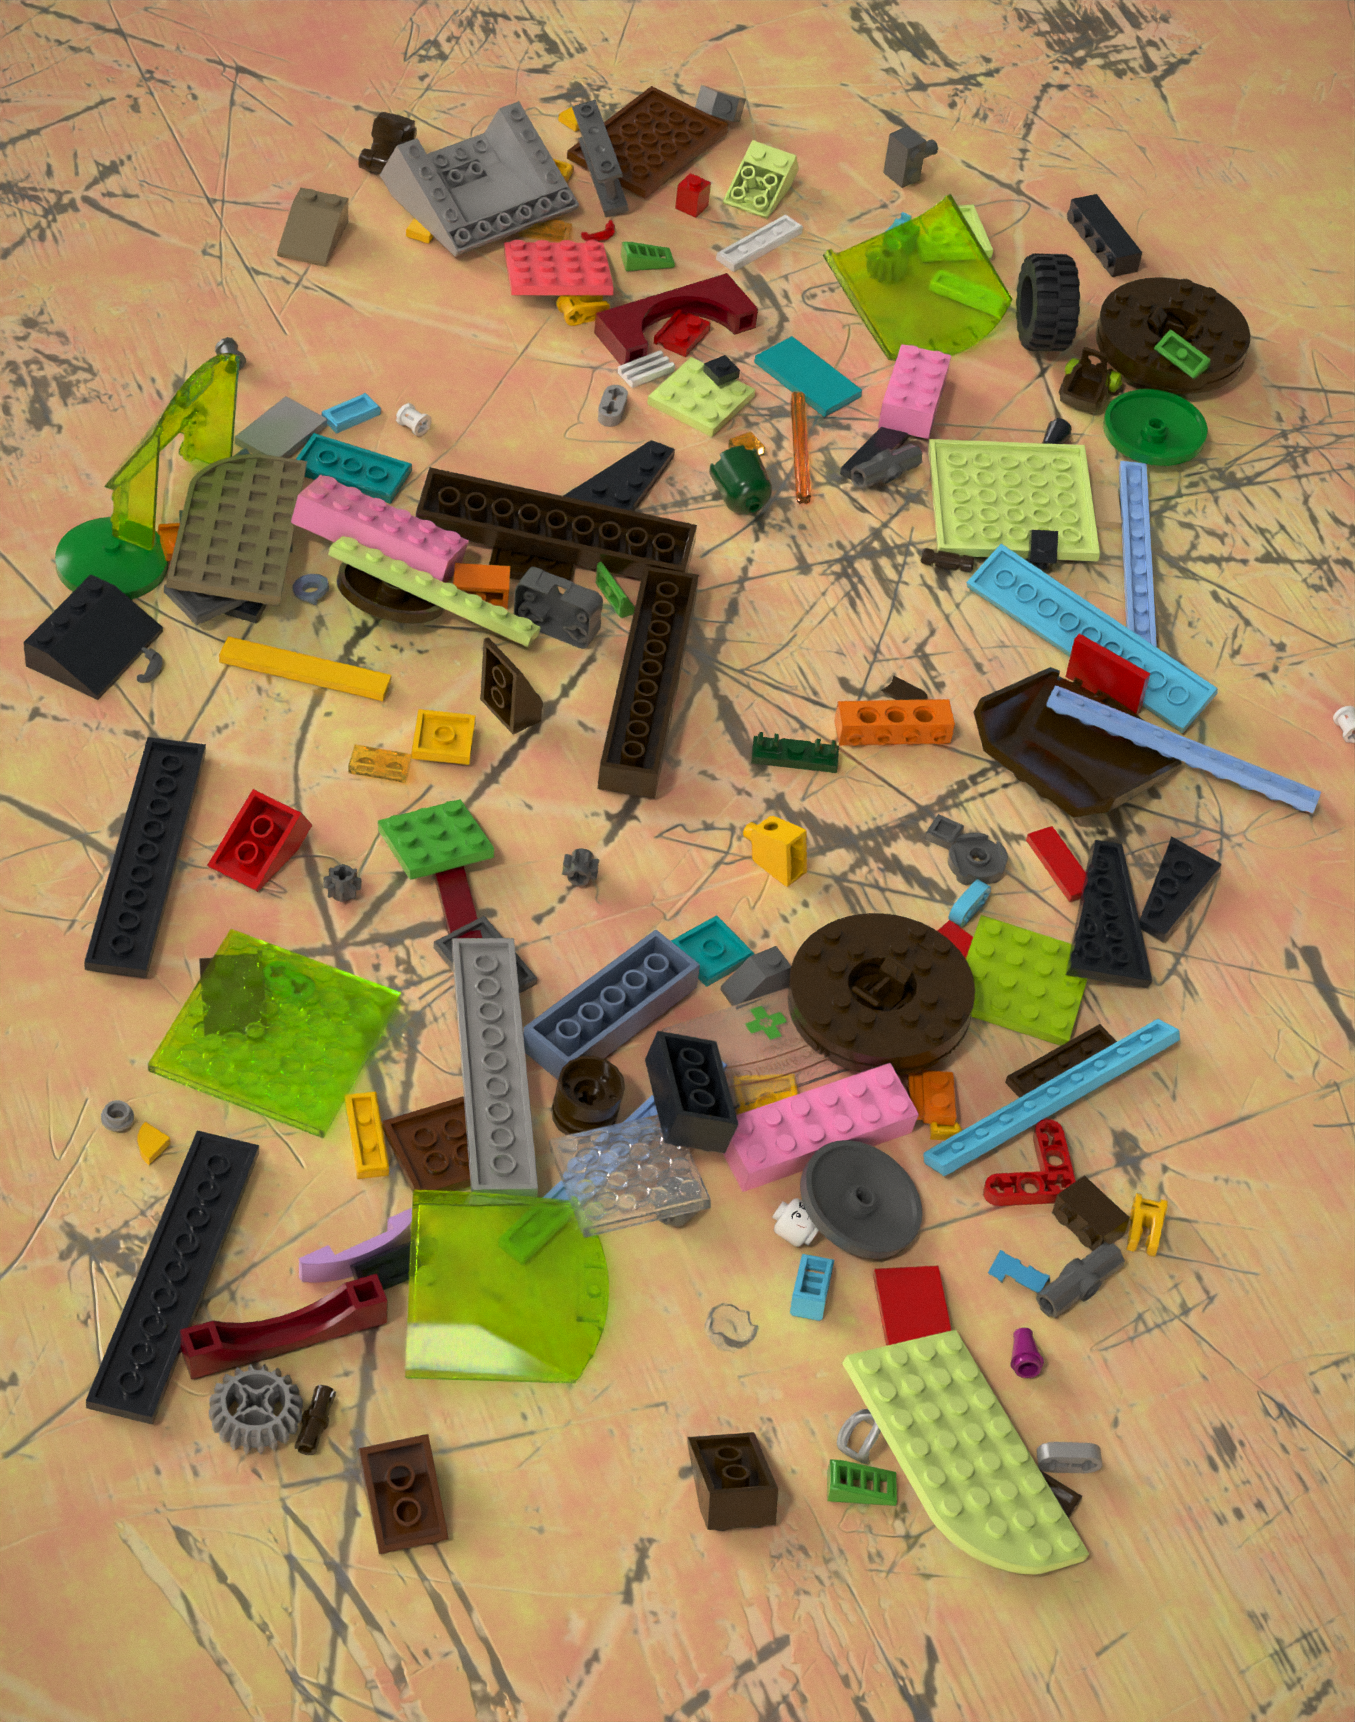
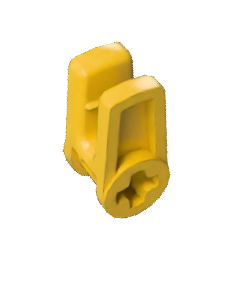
M561 295L556 302L558 310L564 313V320L570 326L595 321L596 313L610 309L608 302L603 301V295Z
M1135 1194L1130 1213L1131 1223L1126 1250L1133 1252L1137 1249L1143 1233L1142 1227L1145 1226L1149 1229V1235L1145 1246H1147L1146 1254L1155 1257L1166 1215L1167 1200L1161 1199L1158 1202L1142 1198V1194Z

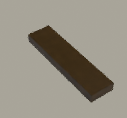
M1099 1024L1008 1075L1005 1083L1020 1098L1117 1041Z

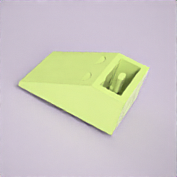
M752 140L723 203L768 219L789 191L799 170L797 156Z

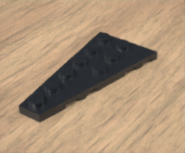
M650 440L563 496L635 511L674 458L675 449Z

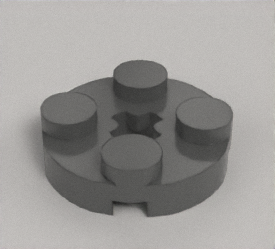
M983 833L963 834L956 839V842L949 849V868L956 875L957 881L963 885L973 884L977 879L985 884L999 882L1002 879L1008 860L1004 846L999 841L995 844L993 841L988 840L989 836ZM973 856H978L983 861H975Z

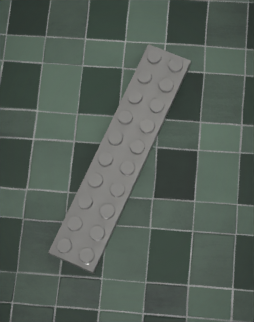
M452 938L472 1197L537 1196L538 1182L514 938Z

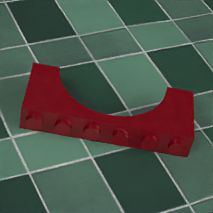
M725 273L598 312L595 316L594 334L618 363L623 365L647 355L648 341L643 333L654 323L672 317L678 309H681L685 315L690 313L717 322L736 335L756 328L758 308L729 274Z

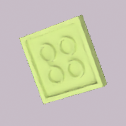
M690 357L648 396L647 404L713 437L754 398L755 389L736 379L717 386L703 372L704 363Z

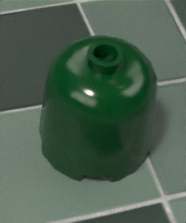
M744 445L731 447L720 453L721 459L715 465L711 463L709 469L710 476L729 510L738 514L757 512L767 504L771 497L772 484L755 448L749 450Z

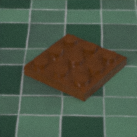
M464 1096L382 1121L385 1136L417 1203L471 1186Z

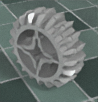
M250 1364L246 1372L237 1367L235 1377L225 1374L223 1384L216 1383L214 1394L209 1399V1419H211L214 1433H219L222 1443L230 1441V1447H232L233 1451L240 1445L243 1446L246 1455L251 1448H257L261 1455L265 1446H269L275 1451L277 1441L287 1444L289 1434H296L298 1423L302 1420L301 1409L303 1408V1400L299 1396L297 1384L292 1385L290 1375L281 1377L279 1368L268 1372L266 1364L262 1366L261 1370H255L254 1366ZM236 1401L239 1407L237 1408V1413L232 1416L228 1410L232 1403ZM280 1402L283 1410L276 1417L273 1414L274 1405Z

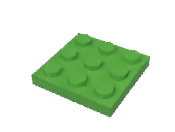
M461 799L378 820V831L410 880L494 858V847Z

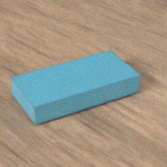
M364 393L322 411V416L327 418V425L337 434L379 416L381 408Z

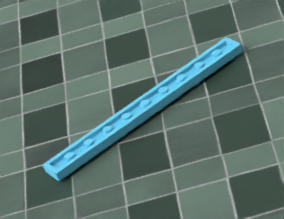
M1160 1019L1154 1020L923 1153L924 1163L943 1176L954 1172L963 1165L1180 1040L1179 1030Z

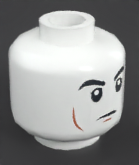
M798 1198L791 1200L789 1204L782 1201L772 1218L777 1220L774 1226L775 1233L796 1247L803 1245V1243L809 1245L819 1231L807 1214L803 1201Z

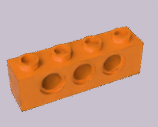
M949 699L838 701L834 719L839 746L951 743L955 726Z

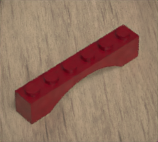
M370 1275L346 1282L320 1300L279 1317L244 1323L212 1320L181 1329V1353L191 1380L385 1324L387 1323L388 1300L378 1275Z

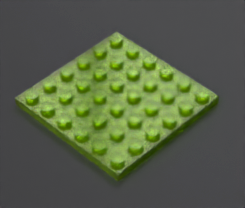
M230 929L150 1059L148 1071L324 1139L344 1103V1095L349 1094L401 998V992Z

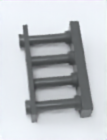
M596 100L572 106L582 137L578 138L579 145L605 218L629 211L618 179L623 177Z

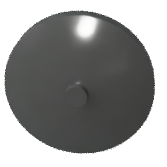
M835 1141L824 1145L816 1151L803 1169L800 1191L806 1212L817 1229L839 1248L856 1256L881 1259L898 1254L917 1235L922 1222V1206L918 1191L907 1172L883 1151L858 1141Z

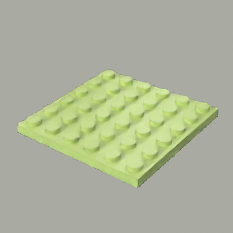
M929 439L928 453L937 550L960 554L959 556L989 557L1000 544H1003L1022 558L1027 559L1030 530L1058 531L1057 560H1099L1100 550L1085 445Z

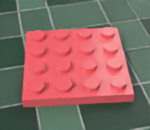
M513 240L511 242H504V256L511 295H613V282L604 243H599L595 240H589L585 243H575L570 240H563L560 243H550L546 240H538L536 242Z

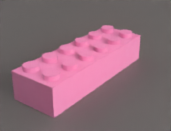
M322 475L298 494L291 520L292 524L333 542H336L342 536L354 538L358 543L368 548L378 549L384 555L394 560L404 561L408 566L418 571L428 572L434 578L444 583L454 575L455 563H462L469 541L460 537L456 532L446 531L437 527L431 521L421 520L412 516L410 512L404 509L394 508L386 504L382 499L372 498L361 493L357 488L347 487L338 483L332 477Z
M891 1063L736 1115L739 1125L723 1155L742 1192L802 1172L815 1152L831 1142L851 1140L876 1146L910 1134L919 1114Z

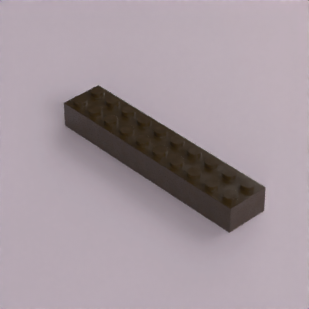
M429 467L416 510L417 518L431 521L437 527L446 531L456 532L460 537L469 540V542L597 569V564L602 562L609 572L640 579L642 578L644 566L688 573L696 542L697 525L431 467Z
M644 566L600 762L597 789L655 799L696 601L698 574Z

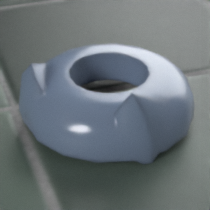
M320 574L304 575L293 584L295 596L314 605H317L318 599L329 591L327 577L325 578ZM308 588H318L314 592H305Z

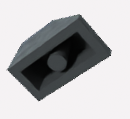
M701 85L695 108L712 116L732 122H740L746 98Z
M774 946L750 956L721 985L720 990L735 1011L741 1010L787 991L789 988L791 965L778 947Z

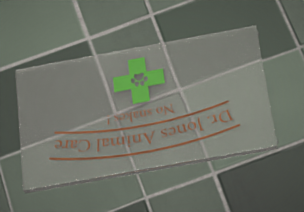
M788 988L662 1029V1032L717 1042L721 1060L727 1064L724 1072L734 1109L755 1103L757 1100L760 1101L772 1097L773 1094L778 1095L790 1091L791 1087L795 1086L798 1088L849 1070L829 1061V1057L824 1058V1054L820 1055L819 1051L813 1050L798 1033L788 1008Z

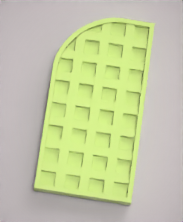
M956 1330L846 1356L842 1362L843 1366L930 1519L952 1543L985 1564L1019 1574H1042L1085 1561L1089 1552Z

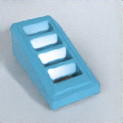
M802 1254L791 1301L790 1314L792 1316L817 1321L823 1319L833 1270V1259ZM806 1269L824 1272V1274L806 1271Z

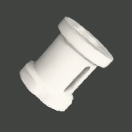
M411 403L403 405L396 415V422L412 429V433L416 436L424 435L430 428L431 417L415 410V406Z
M1345 706L1334 714L1333 721L1342 729L1345 742L1355 743V734L1352 733L1353 730L1355 731V707Z

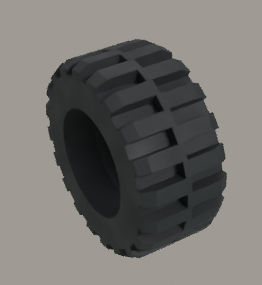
M1032 253L1024 259L1018 277L1016 319L1021 345L1028 351H1065L1073 343L1079 322L1080 280L1078 278V268L1076 267L1075 260L1067 254Z

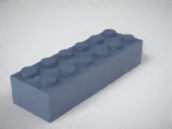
M655 929L527 1024L523 1032L525 1053L557 1080L562 1068L572 1059L580 1056H596L604 1059L696 989L700 964Z

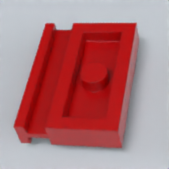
M678 309L654 335L653 344L657 345L660 343L664 345L663 348L686 357L710 331L711 322L690 313L685 315L681 309Z

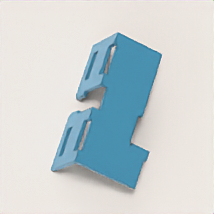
M1000 1250L988 1271V1274L996 1277L1001 1283H1003V1279L1008 1275L1016 1279V1282L1036 1293L1044 1288L1047 1281L1050 1282L1049 1275L1041 1273L1030 1265L1028 1268L1023 1266L1021 1260L1011 1257L1002 1250Z

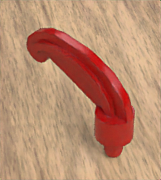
M609 220L605 225L604 231L592 234L582 232L581 238L585 241L595 240L598 242L608 240L615 233V225L612 220Z

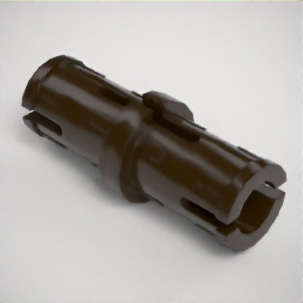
M317 1385L308 1410L303 1412L302 1428L294 1445V1448L298 1449V1452L301 1454L314 1455L317 1451L321 1434L328 1427L329 1411L336 1396V1392L329 1386Z

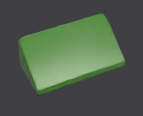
M1171 329L1154 347L1155 351L1192 379L1198 377L1210 366V358Z
M599 562L596 570V585L619 617L624 618L633 615L635 610L634 604L602 562Z

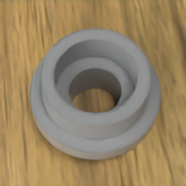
M120 1100L109 1102L101 1113L103 1126L111 1131H123L129 1128L134 1120V1113L131 1107Z

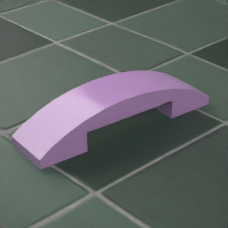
M414 1206L388 1218L387 1232L336 1255L330 1246L327 1245L299 1258L300 1280L302 1282L316 1283L353 1277L350 1265L413 1239L419 1230V1208Z

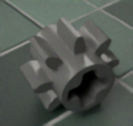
M575 849L572 852V856L565 854L562 875H567L569 882L574 885H586L590 879H597L600 860L594 859L593 853L587 849Z
M345 864L337 865L334 868H329V876L323 878V888L328 889L329 898L333 897L340 902L348 901L351 898H356V890H361L362 878L357 877L356 868L352 869Z

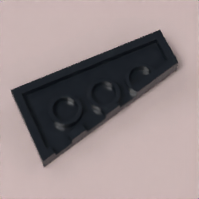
M1171 836L1139 921L1141 930L1163 942L1217 876L1222 864Z

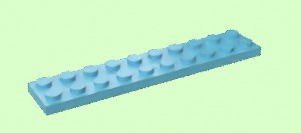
M1003 544L997 547L966 582L967 588L1069 657L1074 638L1080 633L1149 672L1150 678L1142 706L1181 733L1187 730L1218 694L1217 687Z

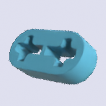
M979 879L974 881L955 902L948 919L960 927H964L987 901L991 892V886Z

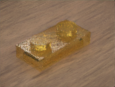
M561 220L539 222L533 224L528 229L520 231L519 237L560 243L563 240H569L572 223H565Z
M355 744L348 765V773L406 783L412 763V754Z

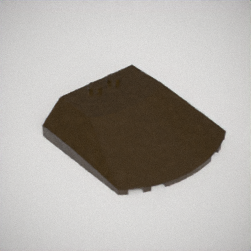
M1052 667L982 697L973 712L983 751L1014 773L1018 780L1026 782L1034 788L1039 796L1049 799L1073 818L1109 812L1178 770L1182 765L1179 759L1165 757L1157 750L1147 746H1137L1127 738L1110 735L1102 728L1094 725H1085L1075 717L1058 714L1052 708L1047 707L1048 699L1056 685L1143 720L1132 710L1105 692L1098 689L1095 694L1081 686L1084 681L1076 677L1073 682L1059 676L1060 670Z

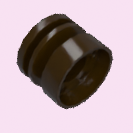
M580 1056L570 1060L562 1068L551 1107L552 1120L559 1131L569 1138L583 1142L604 1138L614 1129L625 1090L624 1077L619 1069L608 1060L596 1056Z

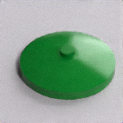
M1153 389L1133 390L1117 396L1108 405L1103 421L1104 433L1114 448L1133 460L1156 466H1172L1192 460L1202 451L1208 433L1205 418L1193 404L1175 394Z
M123 517L97 518L77 525L63 536L58 543L55 553L57 574L61 582L72 592L91 574L115 585L131 600L139 598L155 589L164 579L169 565V561L165 559L160 543V535H158L157 531L142 522Z

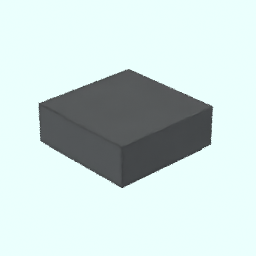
M938 814L927 830L925 840L949 850L951 845L963 833L964 825Z

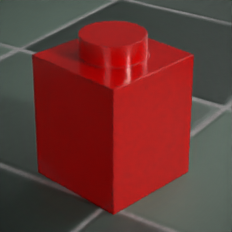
M692 173L687 175L677 186L675 209L696 218L709 205L711 182Z

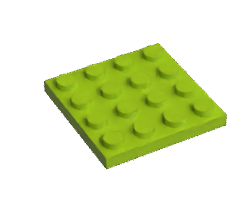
M981 915L966 958L975 983V1000L971 1017L1059 1046L1067 1043L1070 1039L1087 983V978L1065 975L1071 943Z

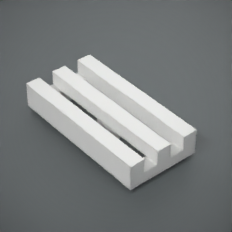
M661 350L618 366V374L631 388L675 371V364L673 362L669 363V358L667 356L663 357Z

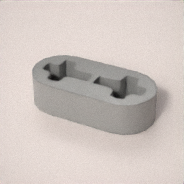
M610 385L605 389L598 408V421L602 425L613 427L621 422L627 405L628 395L627 390L623 386Z
M1048 1442L1037 1448L1038 1468L1044 1472L1085 1474L1096 1472L1102 1467L1101 1449L1093 1443Z

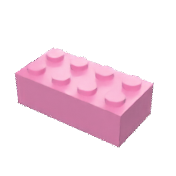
M901 344L882 402L878 428H889L906 432L908 435L929 439L947 380L951 355L940 351L921 349L914 345Z

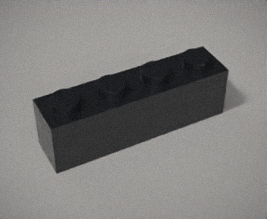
M1097 194L1071 199L1067 219L1112 277L1138 272L1143 252Z

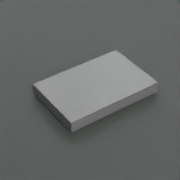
M285 396L236 435L235 444L243 449L247 448L252 454H266L288 458L306 444L313 433L318 434L327 427V418Z

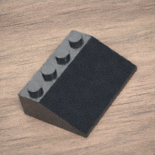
M90 574L23 642L26 667L98 700L143 653L142 648H148L163 632V627L115 585Z

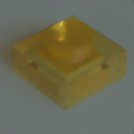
M751 431L729 439L728 448L744 445L749 450L755 448L759 456L764 455L765 446Z

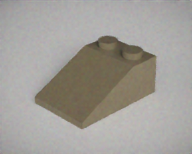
M300 188L292 203L277 256L326 267L348 224L349 198L313 189Z

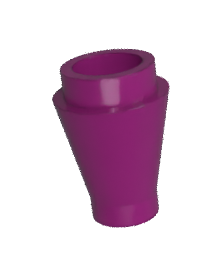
M1019 1328L1013 1333L1014 1342L1010 1365L1017 1376L1033 1378L1041 1372L1044 1360L1035 1342L1033 1331L1029 1328Z

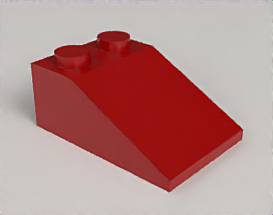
M252 789L207 866L258 892L298 851L311 829L312 823L303 813Z

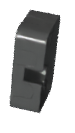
M531 567L516 585L513 614L518 617L528 618L532 623L540 626V633L577 648L585 649L601 628L603 598L598 592L536 567ZM558 586L567 589L564 594L559 592Z

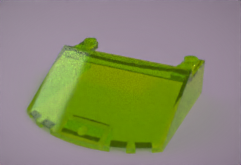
M222 353L210 358L196 369L110 477L104 487L113 490L111 497L112 501H114L113 513L110 522L113 524L112 536L147 550H151L154 547L159 454L179 433L184 434V441L180 445L179 455L187 462H193L197 459L211 464L218 460L232 457L240 356L232 353Z

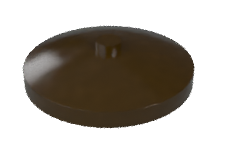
M342 562L339 567L336 579L339 591L351 604L370 615L392 622L416 624L432 621L438 618L445 610L349 564Z

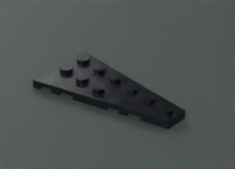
M1095 840L1090 849L1065 975L1148 988L1152 983V976L1123 846L1118 843Z

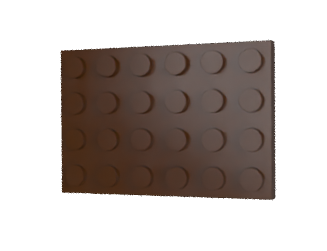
M653 86L649 87L604 122L623 177L618 178L621 187L644 199L728 133L729 124ZM578 142L567 150V159L588 169Z

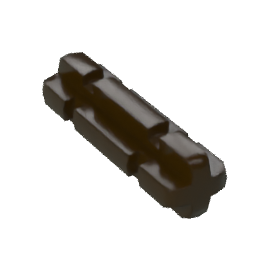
M924 548L921 555V563L926 565L935 563L936 567L953 570L961 568V571L971 572L974 558L963 555L962 558L959 557L960 554L939 550L938 553H935L934 549Z

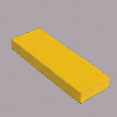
M376 1091L344 1095L357 1179L389 1176V1164Z

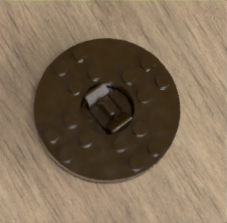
M1155 277L1128 282L1116 288L1107 296L1102 304L1097 323L1096 342L1100 352L1108 354L1107 362L1128 379L1155 390L1193 394L1220 388L1238 375L1244 365L1249 348L1250 329L1240 310L1227 298L1217 293L1215 289L1194 283L1189 279ZM1170 329L1211 359L1210 366L1195 379H1192L1154 350V347Z
M884 913L847 916L828 923L815 931L804 941L793 959L788 988L790 1016L798 1033L813 1050L819 1051L820 1055L824 1054V1058L829 1057V1061L860 1073L891 1063L897 1075H905L927 1069L944 1060L964 1039L970 1025L975 1000V983L969 964L959 949L948 938L922 922Z

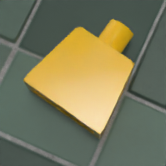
M769 816L758 825L754 822L746 825L743 837L752 842V859L757 865L786 887L807 873V830L776 816Z

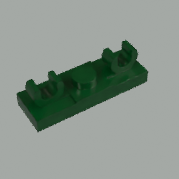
M759 732L758 736L753 737L751 764L837 773L839 746L835 740H832L830 745L821 744V739L818 738L815 740V743L786 738L779 739V734H775L774 738L763 737V732Z

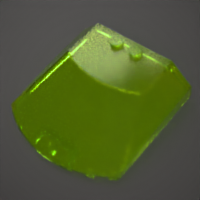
M951 194L946 195L943 200L916 218L837 253L833 252L832 249H828L823 255L865 326L887 359L896 361L901 344L914 345L930 351H940L951 356L971 348L984 339L998 325L1013 300Z
M413 1189L405 1378L575 1384L597 1350V1345L604 1331L609 1303V1276L604 1250L594 1225L580 1204L572 1200L530 1196Z

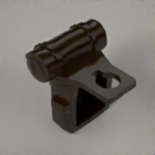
M380 113L373 122L371 132L373 143L371 149L364 148L358 157L359 168L381 174L396 146L416 139L417 128L415 127V121L392 113Z

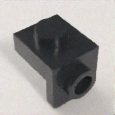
M1030 530L1029 554L1026 560L1038 569L1047 570L1049 565L1057 564L1058 531Z

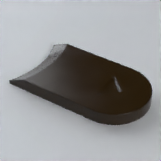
M893 676L892 682L887 687L881 689L885 695L895 700H927L928 698L925 691L896 676Z

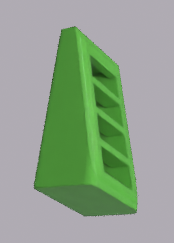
M622 242L621 258L626 271L675 267L670 248L635 242Z
M830 1459L827 1469V1501L896 1506V1472L844 1460ZM840 1479H846V1484H841ZM853 1480H859L860 1487H855ZM867 1481H873V1490L867 1489ZM880 1481L886 1482L887 1493L880 1492Z

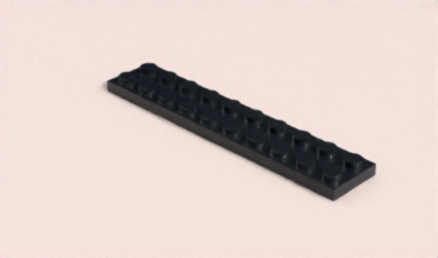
M147 737L85 957V970L147 978L204 763L206 744Z
M196 1131L87 1396V1409L153 1425L181 1354L180 1330L192 1326L258 1158L259 1145Z

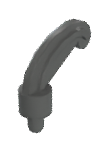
M143 647L142 652L145 653V658L150 663L145 674L137 676V681L140 683H146L154 679L162 668L161 655L152 648L147 649Z

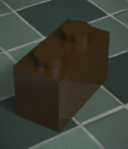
M1085 1175L1057 1194L1052 1211L1058 1222L1070 1229L1078 1237L1079 1241L1092 1251L1104 1242L1111 1244L1122 1238L1130 1219L1124 1211Z

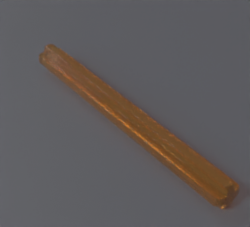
M794 391L791 394V417L796 501L799 504H808L811 498L806 402L805 394L802 391L799 393Z

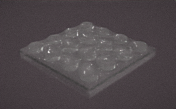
M658 1115L549 1139L551 1154L584 1238L711 1208L710 1196L689 1148L664 1143Z

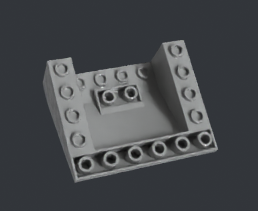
M519 101L499 108L483 134L426 154L418 138L397 145L380 174L392 197L454 256L461 255L567 214L579 207L578 201Z

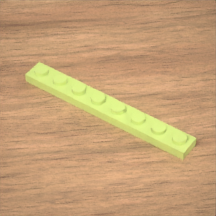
M342 536L330 547L329 556L526 647L539 635L541 627L532 623L528 618L518 617L508 612L504 607L494 606L482 600L478 595L468 594L458 589L454 584L444 583L434 578L430 573L418 571L408 566L404 561L394 560L384 555L378 549L368 548L358 543L354 538Z

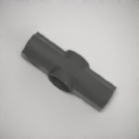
M912 443L893 451L886 449L875 455L871 460L855 466L851 470V481L855 487H860L861 489L881 481L883 484L889 483L903 472L918 467L923 462V453L919 446H914Z
M1104 1242L1082 1260L1075 1258L1070 1261L1056 1280L1037 1293L1036 1300L1039 1303L1040 1310L1048 1317L1053 1316L1056 1318L1081 1299L1084 1302L1090 1299L1101 1287L1103 1281L1123 1267L1125 1259L1121 1254V1250L1114 1243L1108 1244Z

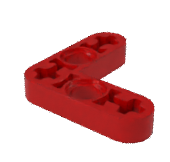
M1044 1119L1039 1121L1035 1127L1033 1142L1040 1171L996 1173L990 1175L986 1179L983 1189V1196L989 1204L994 1206L1054 1204L1057 1194L1063 1191L1056 1184H1061L1062 1188H1067L1076 1182L1064 1130L1057 1121ZM1043 1132H1048L1049 1135H1050L1051 1137H1053L1052 1142H1051V1145H1048V1144H1049L1048 1135H1047L1046 1133H1043ZM1048 1156H1056L1063 1163L1058 1166L1052 1165L1046 1158ZM1025 1183L1033 1184L1038 1191L1036 1193H1027L1022 1189L1021 1185ZM993 1187H999V1190L1003 1191V1193H998V1190Z

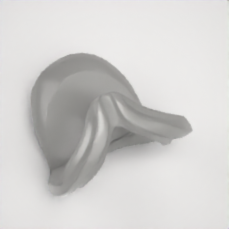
M868 1409L859 1410L851 1415L841 1427L837 1437L839 1450L864 1464H868L869 1451L881 1432ZM864 1420L873 1427L859 1453L847 1447V1443L854 1428Z

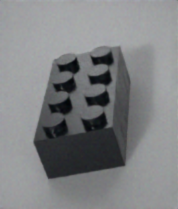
M657 1031L645 1058V1063L664 1143L678 1147L684 1146L701 1149L708 1152L725 1153L739 1124L717 1042Z

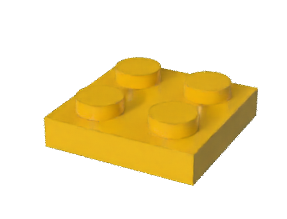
M418 709L411 759L469 765L476 715Z

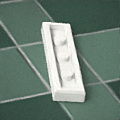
M784 215L717 252L716 260L735 272L802 234L803 226L789 216Z

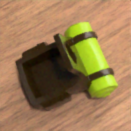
M1084 347L1081 359L1072 357L1065 366V377L1059 389L1060 401L1075 409L1096 413L1097 409L1102 408L1108 391L1115 393L1122 384L1121 373L1115 372L1110 368L1107 369L1108 354ZM1088 356H1095L1101 362L1096 365L1091 364L1092 361Z

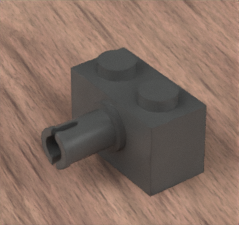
M908 126L890 133L883 173L901 188L919 181L923 159L938 153L937 143L933 139L926 141Z

